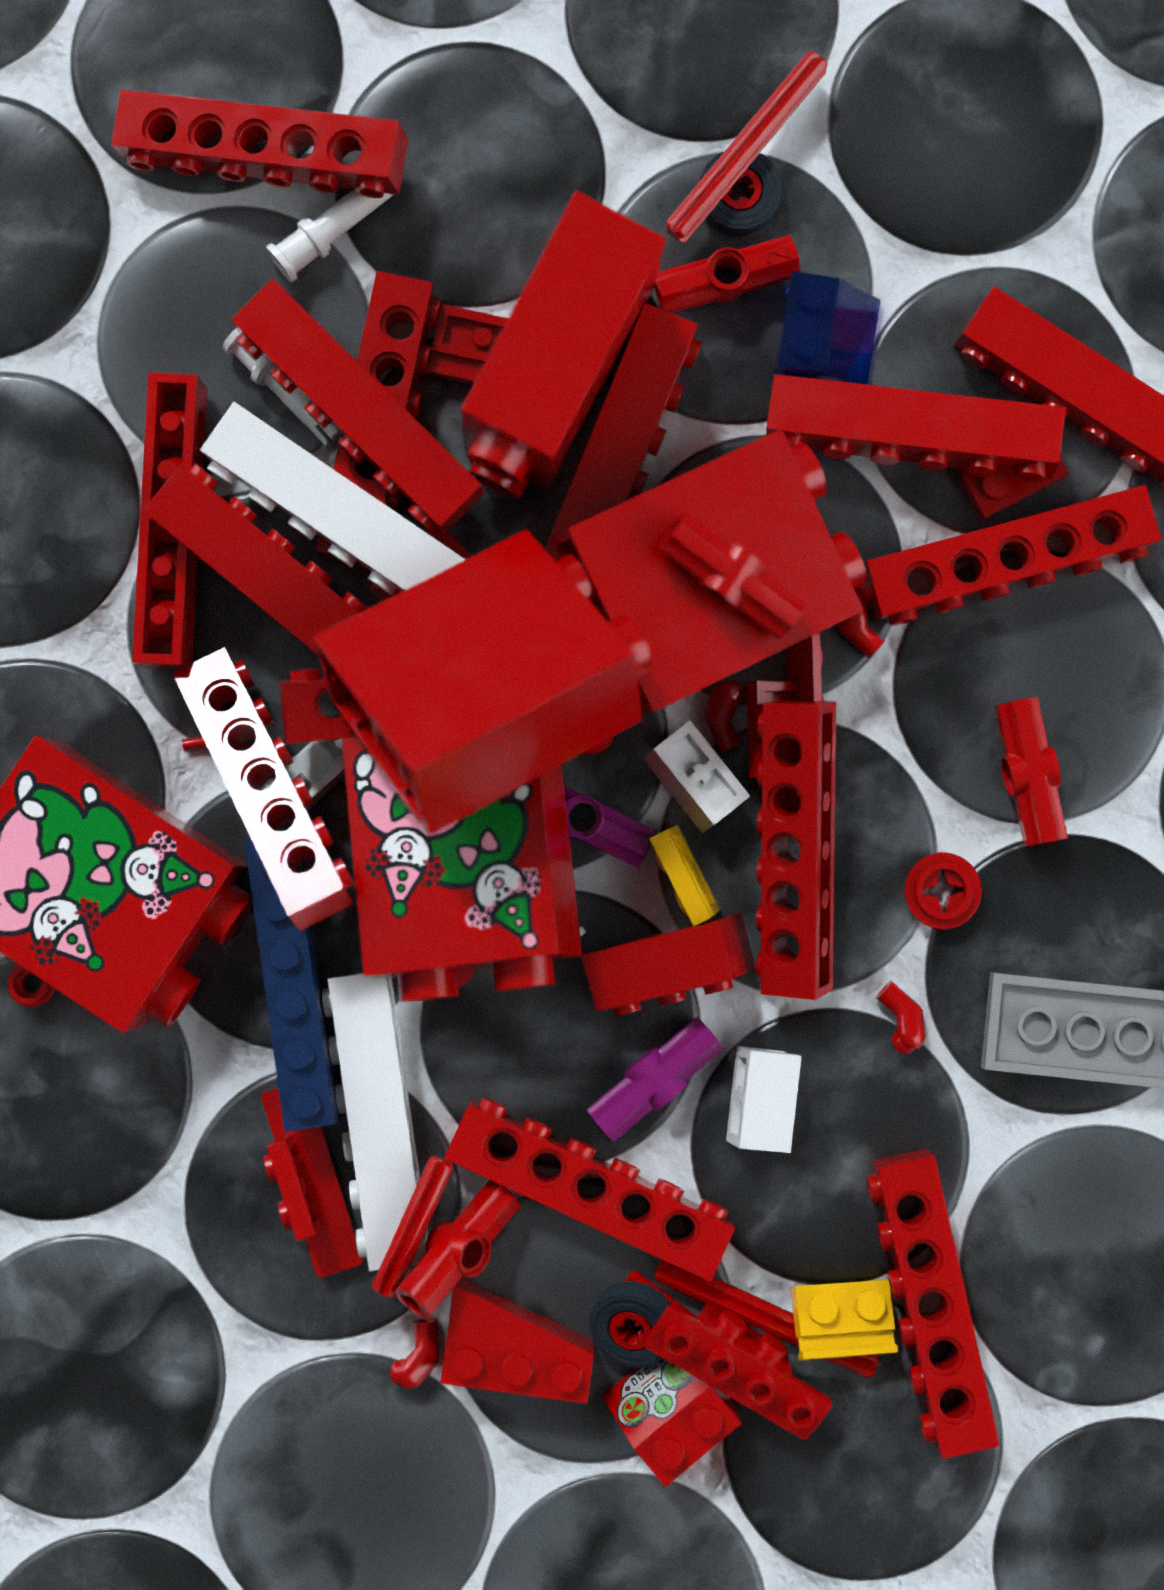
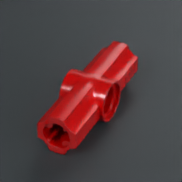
M790 235L741 249L721 248L715 251L709 258L659 271L654 285L658 306L660 309L674 314L713 302L731 303L742 294L798 279L801 276L799 255L795 242H793ZM720 268H729L736 272L739 279L732 284H724L716 279L714 273Z
M683 513L663 537L658 550L700 581V588L708 596L731 610L738 609L776 639L783 638L803 614L802 611L806 603L786 589L784 585L778 583L763 571L765 569L764 564L756 556L735 543L724 542L688 513Z
M1038 697L1015 700L994 706L1005 754L1001 759L1003 780L1009 796L1014 797L1024 846L1068 838L1057 789L1061 786L1060 766L1054 749L1048 746Z
M489 1180L454 1222L450 1220L438 1222L428 1234L426 1241L427 1254L395 1290L399 1301L410 1309L414 1315L426 1320L463 1275L466 1277L479 1275L489 1262L492 1240L521 1207L516 1196L504 1186Z

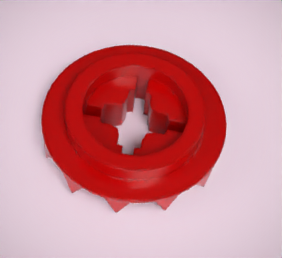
M939 852L920 858L907 873L903 894L906 898L909 912L924 925L937 929H950L962 925L973 916L980 904L982 888L976 870L967 860L956 854ZM940 869L945 884L962 888V892H954V895L946 897L944 912H942V905L939 904L938 897L923 894V889H929V887L937 885Z

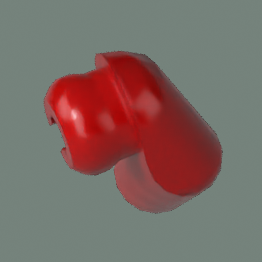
M859 586L854 590L864 611L837 623L840 633L867 658H870L883 645L885 640L867 625L868 605L871 603V595L866 588Z
M737 681L718 684L713 689L704 711V720L720 754L742 744L731 722L737 706L744 703L746 699L745 688Z
M889 981L877 994L876 999L896 1016L897 1030L891 1038L893 1047L899 1053L910 1054L914 1049H919L926 1038L923 1010L917 1002L893 981Z
M435 1318L413 1321L415 1349L406 1359H400L392 1364L390 1378L395 1385L403 1386L405 1389L416 1388L422 1384L438 1365L437 1319Z

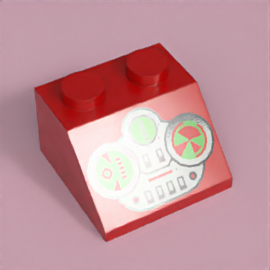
M664 1358L649 1367L633 1368L602 1394L604 1402L630 1444L664 1487H667L742 1424L737 1407L727 1395Z

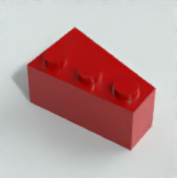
M742 912L696 926L692 924L682 929L597 949L582 955L596 1012L612 1008L614 1017L642 1010L640 1001L657 998L659 1006L687 999L686 990L703 987L704 994L709 995L733 988L732 979L741 976L756 966Z
M465 1276L458 1281L453 1288L441 1384L587 1404L594 1357L593 1340L541 1314L537 1315L513 1303L511 1299L499 1293L497 1295L471 1282V1279Z

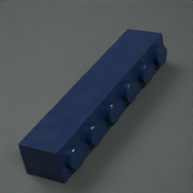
M245 838V850L284 1132L336 1124L341 1122V1115L336 1101L334 1065H332L329 1052V1030L327 1017L323 1009V988L314 925L302 931L297 929L288 916L252 839ZM305 860L297 866L295 873H306Z

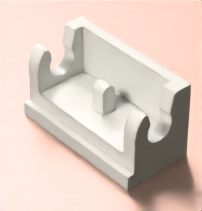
M688 721L656 746L643 759L701 833L714 826L750 797L749 793L691 721Z
M332 740L311 741L293 758L294 763L286 766L292 780L301 776L313 799V803L305 806L307 811L345 777L343 752ZM271 778L257 791L269 789L276 779ZM288 818L279 823L277 829L286 831L295 823L296 819Z
M737 1046L726 1136L727 1142L740 1149L791 1153L802 1056L780 1050Z

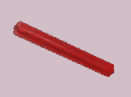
M814 51L807 52L666 221L665 230L671 237L680 243H684L690 238L826 74L828 64L823 57H820Z
M660 1259L654 1273L657 1282L705 1304L708 1303L720 1311L724 1309L730 1310L740 1316L744 1322L799 1347L798 1338H796L793 1313L716 1277H713L712 1281L709 1282ZM878 1355L830 1358L826 1360L862 1377L871 1378L878 1367L880 1357Z

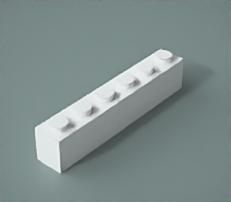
M235 402L229 407L200 449L211 461L207 467L209 471L229 485H232L235 479L241 481L251 488L247 496L270 513H272L276 506L292 516L287 524L306 538L312 540L317 533L332 544L327 550L330 554L351 568L357 561L371 570L372 573L368 579L390 595L396 589L403 592L465 560Z
M362 972L329 978V988L322 989V1002L325 1016L333 1017L336 1036L329 1037V1052L332 1065H340L343 1083L336 1085V1101L339 1113H347L349 1132L342 1134L343 1151L346 1162L354 1161L356 1180L349 1182V1192L353 1210L360 1209L363 1225V1228L356 1230L357 1249L360 1258H367L369 1271L379 1270L418 1184L420 1172L392 978L364 977ZM428 1228L410 1265L418 1264L427 1254Z

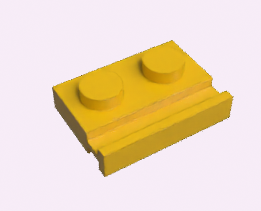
M673 826L649 838L653 845L656 861L662 871L667 873L675 889L676 900L683 913L689 916L693 926L710 919L721 909L679 826Z
M889 1280L805 1285L790 1288L796 1338H798L800 1352L798 1353L799 1361L883 1355L898 1352V1346L895 1345L893 1330H895Z

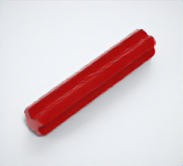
M431 1156L427 1161L372 1284V1289L384 1297H396L395 1290L405 1278L453 1171V1165L447 1160Z

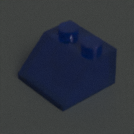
M792 271L786 289L772 380L774 374L868 385L881 300L840 278Z

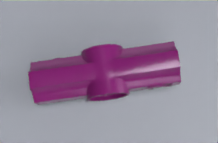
M564 786L569 835L639 869L652 845L649 838L655 836L657 830L597 802L592 797L585 796ZM582 805L591 806L594 808L597 816L595 825L588 831L580 832L575 830L571 825L570 818L575 808Z
M697 1016L678 1030L660 1048L655 1046L634 1062L624 1072L625 1077L591 1104L587 1111L602 1131L614 1142L619 1137H622L633 1125H636L652 1109L657 1111L675 1098L687 1086L688 1083L686 1081L725 1048Z

